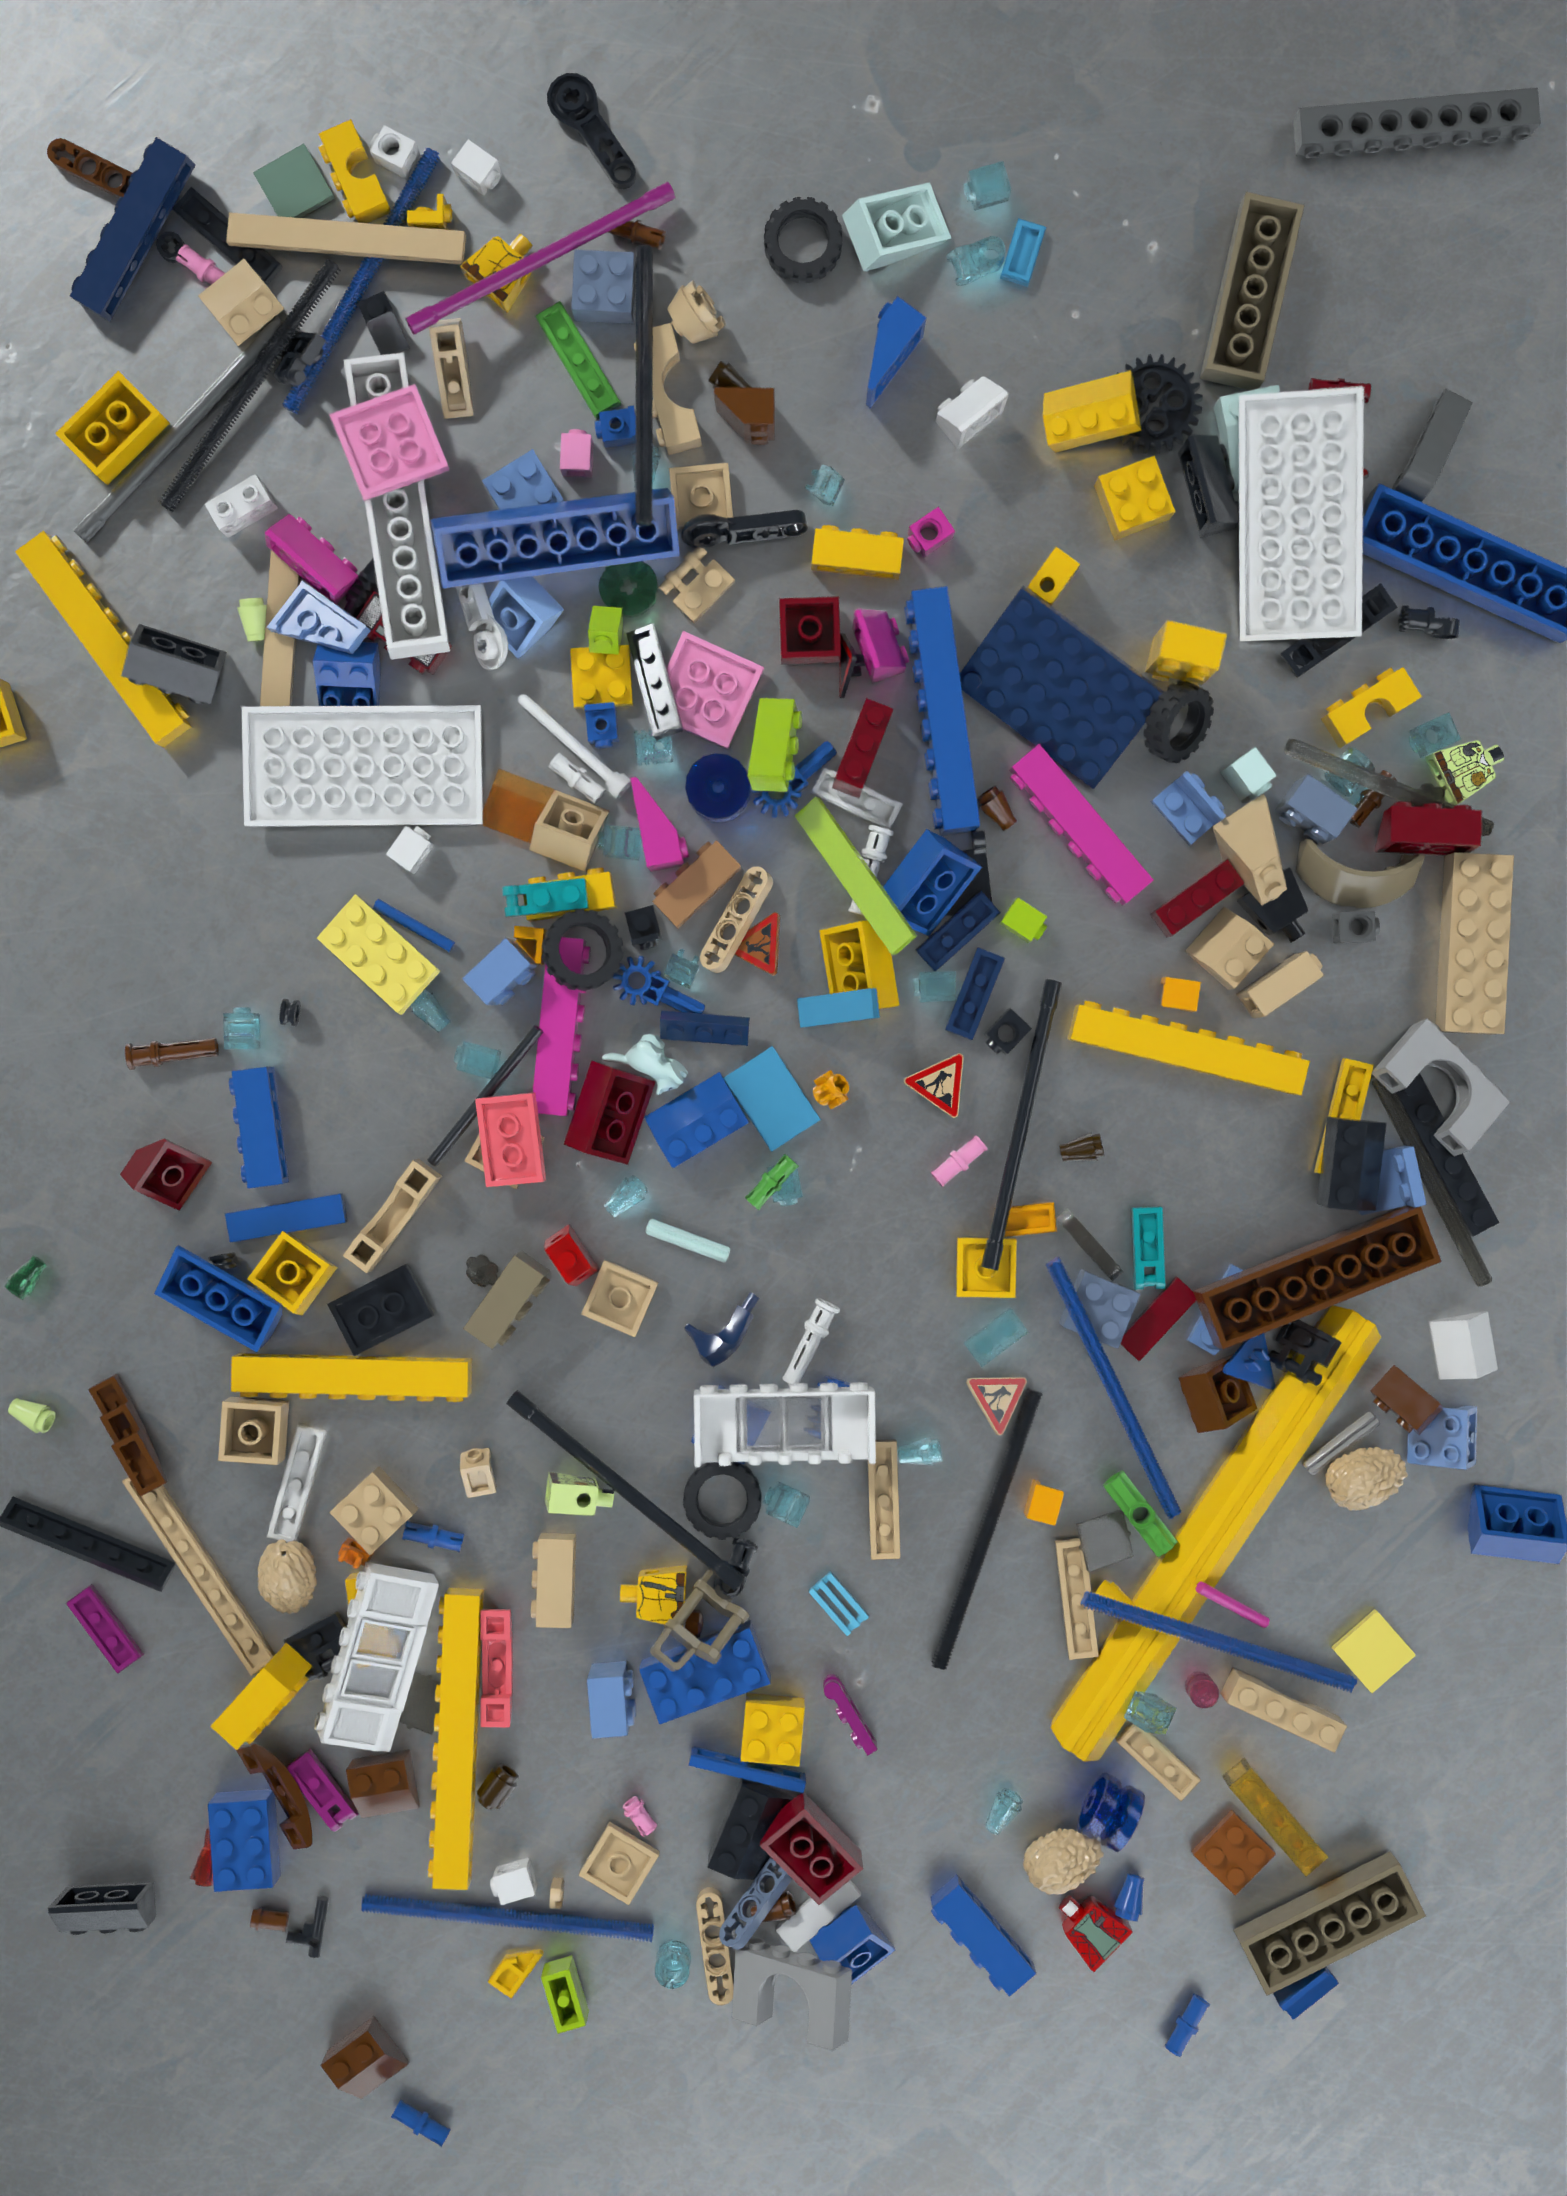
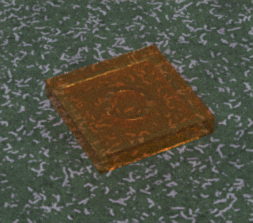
M498 769L483 809L482 826L531 844L535 823L554 789Z

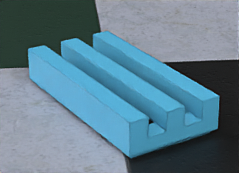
M831 1571L809 1589L811 1596L846 1636L854 1628L859 1627L861 1622L869 1618V1614ZM828 1581L836 1587L859 1614L858 1617L855 1618L826 1585ZM820 1588L850 1621L848 1625L818 1592Z

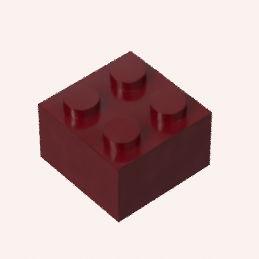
M839 596L779 598L781 665L840 663Z

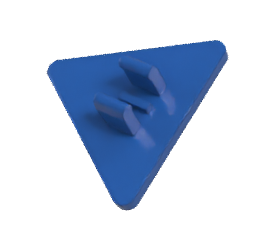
M1263 1333L1245 1340L1223 1367L1224 1374L1273 1390L1275 1388V1381L1271 1362L1269 1361L1270 1357L1268 1356L1265 1334Z

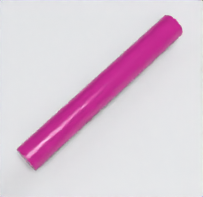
M1204 1582L1197 1584V1593L1262 1628H1266L1269 1625L1270 1620L1265 1615Z

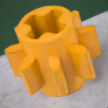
M832 1070L814 1079L816 1086L813 1089V1095L820 1105H829L830 1109H834L848 1100L845 1094L849 1091V1084L841 1074L834 1075Z

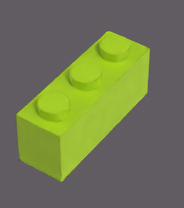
M759 699L748 769V778L753 791L788 792L789 780H794L795 765L792 759L793 754L797 755L799 748L796 732L797 729L802 727V711L797 710L795 699Z

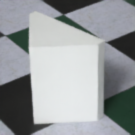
M1487 1311L1428 1321L1438 1379H1477L1498 1370Z

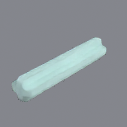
M654 1219L648 1222L646 1233L650 1236L721 1262H726L728 1259L730 1248Z

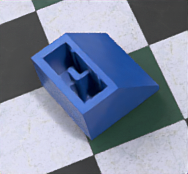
M362 642L353 654L317 645L313 658V667L319 706H379L381 664L378 643Z

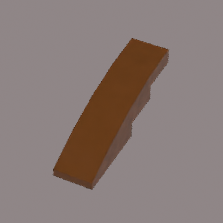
M117 1373L90 1387L88 1390L102 1413V1416L99 1418L114 1442L111 1447L139 1496L141 1497L167 1483L166 1476L148 1433Z

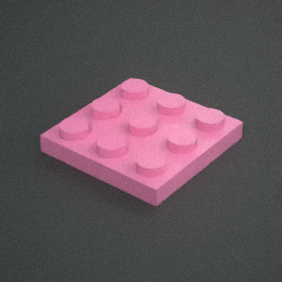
M415 384L330 414L364 501L449 471L447 461Z
M683 631L667 666L683 729L728 750L761 678L764 667Z

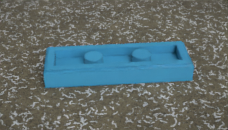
M877 988L797 998L800 1028L880 1018Z

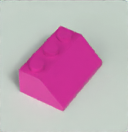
M288 514L268 528L265 532L266 546L312 588L336 605L346 596L351 586L358 579L356 574L357 568L346 558L340 560L333 553L335 551L334 547L326 539L321 537L318 540L310 532L312 528L301 517L295 519L291 514Z

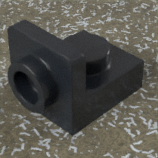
M651 905L625 912L632 946H639L640 951L657 947L656 941L663 939L654 906Z

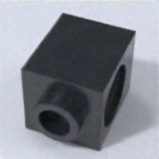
M1009 1008L984 1033L988 1038L985 1043L996 1054H999L1001 1051L1004 1054H1008L1032 1028L1016 1012ZM1003 1025H1008L1013 1030V1038L1009 1042H1003L998 1036V1030Z

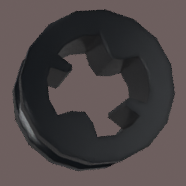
M164 232L157 239V250L167 262L178 263L176 256L179 255L178 251L185 243L175 232ZM173 241L176 245L174 247L175 252L170 253L167 250L169 248L168 243Z
M289 999L282 1000L279 1013L281 1025H286L287 1022H290L291 1026L298 1025L301 1007L299 1000H294L292 1003L289 1002Z
M235 1252L208 1257V1260L221 1270L237 1267V1263L233 1262Z

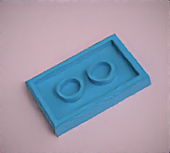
M773 1046L724 1077L729 1088L771 1152L821 1120Z

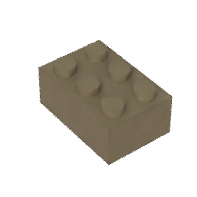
M523 1251L514 1255L463 1329L491 1349L498 1344L503 1346L516 1330V1327L512 1324L515 1320L520 1322L533 1306L529 1301L533 1295L538 1297L550 1282L546 1277L550 1270Z

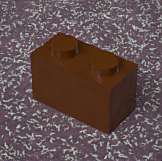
M1395 1365L1370 1390L1375 1397L1372 1402L1384 1413L1390 1410L1399 1417L1396 1423L1408 1433L1414 1430L1420 1435L1443 1410L1441 1403Z

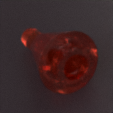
M209 1828L206 1829L204 1846L200 1851L190 1879L195 1880V1885L213 1886Z

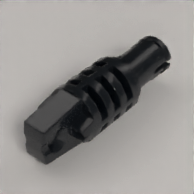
M374 557L360 571L358 579H356L345 596L347 603L343 610L354 618H357L374 591L379 594Z

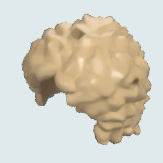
M1372 1447L1368 1449L1358 1448L1354 1452L1350 1451L1349 1455L1343 1454L1341 1458H1336L1330 1464L1325 1474L1326 1486L1329 1488L1331 1498L1335 1500L1339 1507H1346L1349 1511L1368 1509L1370 1506H1377L1383 1501L1388 1500L1393 1493L1398 1494V1487L1403 1485V1479L1408 1476L1405 1467L1406 1463L1401 1459V1455L1394 1454L1392 1449L1381 1450L1379 1447H1374V1449Z
M280 1539L277 1543L267 1545L260 1558L257 1568V1582L260 1595L276 1611L281 1613H297L301 1607H306L309 1600L313 1599L312 1593L317 1585L315 1575L317 1571L315 1570L314 1556L311 1555V1551L307 1547H304L303 1543L297 1541L286 1543L284 1539Z
M1059 1828L1050 1834L1046 1833L1045 1837L1040 1836L1038 1840H1035L1028 1846L1024 1853L1023 1867L1029 1876V1882L1035 1888L1046 1892L1048 1895L1065 1894L1068 1890L1076 1889L1079 1883H1084V1880L1090 1874L1096 1873L1095 1867L1100 1865V1858L1104 1856V1853L1101 1851L1100 1841L1096 1839L1095 1834H1089L1088 1830L1075 1831L1074 1829L1062 1830Z

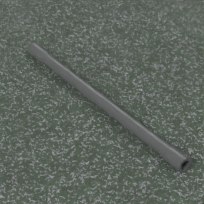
M277 316L260 331L249 347L94 511H91L73 530L80 538L88 543L105 525L106 520L258 360L259 355L262 354V351H265L264 348H267L266 345H269L268 342H271L270 339H273L272 336H275V332L283 323Z

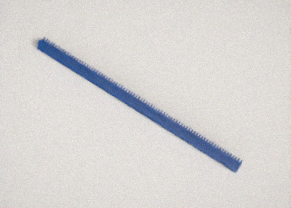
M428 147L425 148L426 151L421 155L422 157L418 161L419 164H416L417 167L412 171V177H409L410 180H407L408 183L403 187L404 190L399 194L400 196L396 203H394L393 209L390 210L391 212L387 216L388 219H385L384 225L401 226L400 223L404 224L402 220L406 221L404 216L407 218V210H411L409 207L413 208L411 203L415 205L413 200L417 202L415 197L419 198L416 194L421 195L418 192H422L420 187L424 189L422 184L426 186L424 181L428 182L425 178L430 179L427 176H431L429 171L433 173L432 169L435 170L433 165L437 166L434 162L439 163L437 159L440 160L437 151ZM365 257V261H362L363 264H360L361 267L358 268L357 274L354 275L355 277L352 278L353 280L349 284L350 287H347L348 290L343 294L344 296L340 300L341 303H338L339 306L334 310V316H331L332 319H329L330 322L325 326V332H322L323 335H320L326 340L322 347L324 350L323 355L317 363L305 367L303 372L306 375V380L301 385L291 387L292 390H289L290 393L287 394L288 396L284 400L285 403H282L285 409L298 414L295 411H299L297 406L301 408L299 403L303 404L301 400L305 401L302 397L307 398L304 394L308 395L306 390L310 391L308 387L312 388L310 384L314 385L311 381L316 382L313 378L317 379L315 374L319 375L317 371L321 372L319 368L323 369L320 365L325 366L322 362H326L324 358L328 359L326 355L330 356L328 352L332 353L330 348L334 350L332 345L336 346L333 342L337 343L335 339L339 340L337 335L341 337L339 332L343 334L341 329L345 330L342 326L346 327L344 323L348 324L346 319L350 321L348 316L352 318L350 313H354L351 310L355 311L353 308H357L355 303H358L357 300L361 301L359 297L363 298L360 294L364 295L362 291L366 292L364 287L368 289L366 284L370 285L368 281L372 282L369 279H373L371 274L375 276L373 271L377 273L375 268L379 269L377 265L381 266L378 263H382L380 258Z
M1055 1257L1045 1265H1047V1269L1051 1273L1050 1275L1057 1286L1056 1288L1059 1289V1294H1061L1065 1307H1067L1070 1317L1080 1334L1079 1336H1081L1082 1342H1084V1346L1090 1358H1092L1091 1361L1099 1377H1101L1102 1384L1105 1390H1107L1108 1396H1110L1114 1409H1116L1117 1415L1121 1418L1120 1421L1125 1428L1126 1434H1128L1129 1440L1133 1443L1132 1446L1140 1462H1142L1141 1465L1145 1468L1144 1471H1146L1153 1490H1155L1156 1496L1160 1499L1159 1502H1161L1165 1515L1169 1517L1168 1519H1173L1174 1516L1181 1513L1180 1506H1178L1177 1500H1175L1174 1494H1172L1171 1488H1169L1166 1481L1167 1479L1163 1475L1164 1473L1160 1469L1161 1467L1157 1463L1156 1457H1154L1155 1454H1153L1152 1448L1148 1444L1147 1438H1145L1146 1435L1142 1432L1143 1429H1141V1425H1139L1140 1423L1136 1419L1135 1413H1133L1134 1410H1132L1126 1394L1122 1391V1385L1118 1378H1116L1115 1372H1113L1114 1369L1110 1365L1109 1359H1107L1108 1356L1104 1353L1105 1350L1101 1346L1102 1343L1098 1340L1099 1337H1096L1097 1333H1095L1094 1327L1090 1324L1091 1321H1089L1088 1314L1084 1311L1085 1308H1083L1082 1302L1078 1298L1079 1295H1076V1289L1072 1282H1070L1071 1279H1069L1068 1272L1064 1269L1065 1266H1062V1260L1059 1259L1060 1257Z
M1086 1591L1081 1599V1604H1083L1084 1608L1087 1607L1088 1610L1089 1608L1091 1610L1094 1609L1095 1612L1098 1610V1613L1101 1611V1614L1104 1612L1105 1615L1115 1616L1118 1619L1122 1618V1620H1128L1129 1623L1132 1621V1624L1134 1622L1136 1625L1139 1623V1626L1142 1625L1144 1627L1145 1625L1146 1628L1156 1629V1631L1159 1630L1162 1633L1166 1632V1634H1172L1173 1637L1176 1635V1638L1179 1636V1639L1183 1637V1640L1186 1639L1188 1641L1189 1639L1190 1642L1203 1644L1206 1647L1210 1646V1648H1216L1217 1651L1220 1649V1652L1223 1650V1653L1225 1651L1227 1654L1230 1652V1655L1233 1654L1235 1656L1236 1654L1237 1657L1247 1658V1660L1250 1659L1253 1662L1257 1661V1663H1263L1264 1666L1267 1664V1667L1270 1665V1668L1273 1666L1277 1670L1280 1668V1671L1283 1669V1672L1287 1671L1288 1673L1290 1671V1674L1293 1673V1675L1297 1674V1676L1300 1675L1303 1678H1310V1680H1316L1317 1683L1320 1681L1324 1685L1326 1683L1327 1686L1330 1684V1687L1333 1685V1688L1336 1686V1689L1340 1688L1341 1690L1343 1688V1691L1346 1689V1692L1350 1691L1352 1693L1354 1686L1357 1684V1679H1354V1676L1344 1674L1343 1672H1337V1670L1334 1671L1331 1668L1327 1669V1667L1294 1658L1287 1654L1284 1655V1653L1281 1654L1278 1651L1274 1652V1650L1271 1651L1268 1648L1264 1649V1647L1244 1642L1237 1638L1234 1639V1637L1231 1638L1228 1635L1224 1636V1634L1221 1635V1633L1197 1627L1190 1623L1187 1624L1184 1621H1177L1174 1618L1170 1619V1617L1154 1613L1153 1611L1150 1612L1146 1609L1143 1610V1608L1140 1609L1137 1606L1126 1605V1603L1113 1600L1112 1598L1109 1599V1597L1106 1598V1596L1103 1597V1595L1099 1596V1594L1096 1595V1593L1092 1594V1592Z
M367 1894L365 1897H362L361 1910L367 1913L368 1910L370 1913L373 1911V1913L379 1914L380 1911L381 1914L387 1913L388 1915L391 1912V1915L395 1914L396 1916L397 1914L399 1916L401 1914L402 1916L406 1915V1917L408 1915L412 1917L413 1915V1917L419 1918L420 1916V1918L424 1917L425 1919L426 1917L430 1919L431 1916V1919L435 1918V1920L437 1918L441 1920L442 1917L443 1921L444 1919L446 1921L448 1919L452 1921L453 1919L454 1922L455 1920L457 1922L459 1920L460 1922L464 1921V1923L466 1921L470 1923L471 1921L472 1924L474 1922L475 1924L477 1922L481 1924L482 1922L483 1925L485 1923L488 1925L489 1923L490 1926L493 1923V1926H499L500 1924L501 1927L504 1924V1927L508 1926L510 1928L511 1925L512 1928L514 1926L517 1928L518 1926L521 1929L522 1926L523 1929L525 1927L528 1929L529 1927L530 1930L533 1927V1930L537 1929L538 1931L539 1928L541 1931L544 1928V1931L548 1930V1932H550V1929L552 1932L555 1929V1932L559 1931L561 1933L562 1930V1933L566 1931L567 1934L568 1932L572 1934L573 1931V1934L577 1932V1935H579V1932L583 1935L584 1932L585 1936L586 1934L590 1936V1933L591 1936H594L595 1933L596 1937L597 1935L601 1937L602 1934V1937L606 1935V1938L608 1936L612 1938L613 1935L614 1939L616 1936L617 1939L619 1937L623 1939L624 1937L625 1940L628 1937V1940L631 1938L632 1941L634 1938L636 1941L637 1939L641 1941L642 1938L643 1942L646 1939V1942L650 1940L651 1943L653 1940L654 1924L650 1928V1924L646 1926V1923L644 1927L643 1923L639 1926V1923L636 1925V1922L632 1926V1922L628 1925L627 1921L625 1925V1921L622 1924L619 1921L617 1924L616 1920L614 1924V1920L610 1923V1919L608 1922L605 1919L603 1923V1919L599 1922V1918L597 1922L596 1918L593 1921L590 1918L588 1921L587 1917L585 1921V1917H583L581 1920V1916L579 1919L576 1916L574 1920V1916L570 1919L569 1915L567 1919V1915L563 1918V1914L560 1918L558 1914L556 1918V1914L552 1917L551 1913L548 1917V1913L546 1916L545 1913L541 1916L540 1912L538 1916V1912L534 1915V1911L531 1915L529 1911L527 1915V1911L523 1914L522 1910L519 1914V1910L517 1913L516 1910L512 1913L511 1909L509 1913L508 1909L505 1912V1908L502 1912L501 1908L499 1911L498 1908L494 1911V1907L490 1911V1907L487 1910V1906H485L484 1910L482 1906L480 1910L479 1906L476 1909L475 1905L472 1909V1905L469 1908L468 1904L466 1908L465 1904L461 1908V1904L458 1907V1903H456L455 1907L453 1903L451 1907L450 1903L447 1906V1902H445L444 1906L443 1902L439 1905L440 1901H438L437 1905L436 1901L432 1905V1901L429 1904V1900H427L425 1904V1900L421 1903V1899L419 1903L418 1899L414 1903V1899L410 1902L411 1898L407 1902V1898H405V1901H403V1898L400 1901V1897H398L396 1901V1897L392 1900V1896L390 1900L389 1896H387L386 1900L385 1896L381 1899L382 1895H380L379 1899L378 1895H376V1898H374V1895L370 1898L371 1894H369L368 1898Z

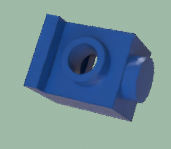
M634 406L599 412L600 420L594 421L597 439H603L605 448L636 444V413ZM612 423H621L618 429L610 427Z
M615 703L584 705L589 744H595V748L613 747V742H619ZM599 720H604L607 722V726L603 730H598L596 723Z

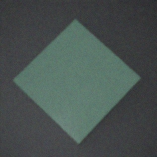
M304 143L253 172L277 216L302 218L335 199Z

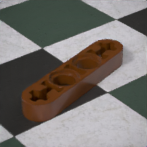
M58 138L51 141L48 145V158L58 169L117 198L125 195L132 172L66 139ZM66 150L75 159L74 163L65 157L59 158L57 152H64ZM89 160L95 161L96 170L89 175L83 174L82 165ZM116 173L121 174L123 177L122 184L117 188L109 187V177Z

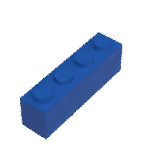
M274 1067L231 1071L232 1078H229V1089L231 1095H235L236 1107H233V1119L236 1125L239 1124L240 1136L237 1137V1148L239 1153L243 1154L244 1165L241 1166L242 1181L247 1183V1189L289 1183Z
M958 1875L954 1876L931 1896L933 1908L931 1913L941 1925L946 1923L952 1930L950 1934L960 1947L965 1945L971 1952L969 1956L979 1969L984 1967L990 1974L988 1976L989 1980L998 1991L1003 1989L1010 1997L1036 1975L1033 1961Z

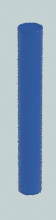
M380 899L375 902L373 906L375 911L444 950L452 951L455 945L454 941Z

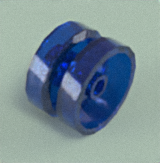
M714 753L703 756L692 765L686 776L685 790L690 806L698 816L708 822L725 823L732 821L745 811L750 802L751 784L748 772L740 761L730 755ZM714 784L717 786L724 785L723 791L719 793L714 792L712 787Z
M1102 1773L1090 1788L1081 1807L1077 1821L1078 1833L1091 1840L1100 1837L1102 1846L1114 1852H1120L1131 1839L1142 1816L1145 1804L1143 1791L1131 1785H1126L1122 1788L1120 1779L1108 1773Z

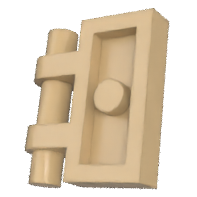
M697 547L692 553L688 551L683 557L684 561L674 571L670 570L664 576L665 580L658 586L665 595L673 588L680 593L673 600V604L693 624L735 583V579L715 559L706 567L700 562L707 554V551L701 547ZM693 569L698 575L686 586L681 580Z

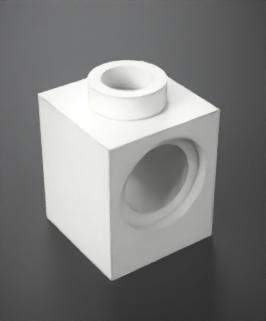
M383 125L380 133L374 135L370 144V152L376 164L406 180L408 179L420 155L414 140ZM392 147L399 148V151L394 155L386 154Z
M469 139L451 162L455 175L482 195H485L489 188L493 189L500 180L501 170L497 159Z
M405 826L386 855L409 872L415 874L435 845L428 841L431 835L420 827L416 826L412 830Z
M530 1857L496 1867L493 1878L490 1879V1885L493 1895L499 1897L501 1905L535 1895L538 1882Z

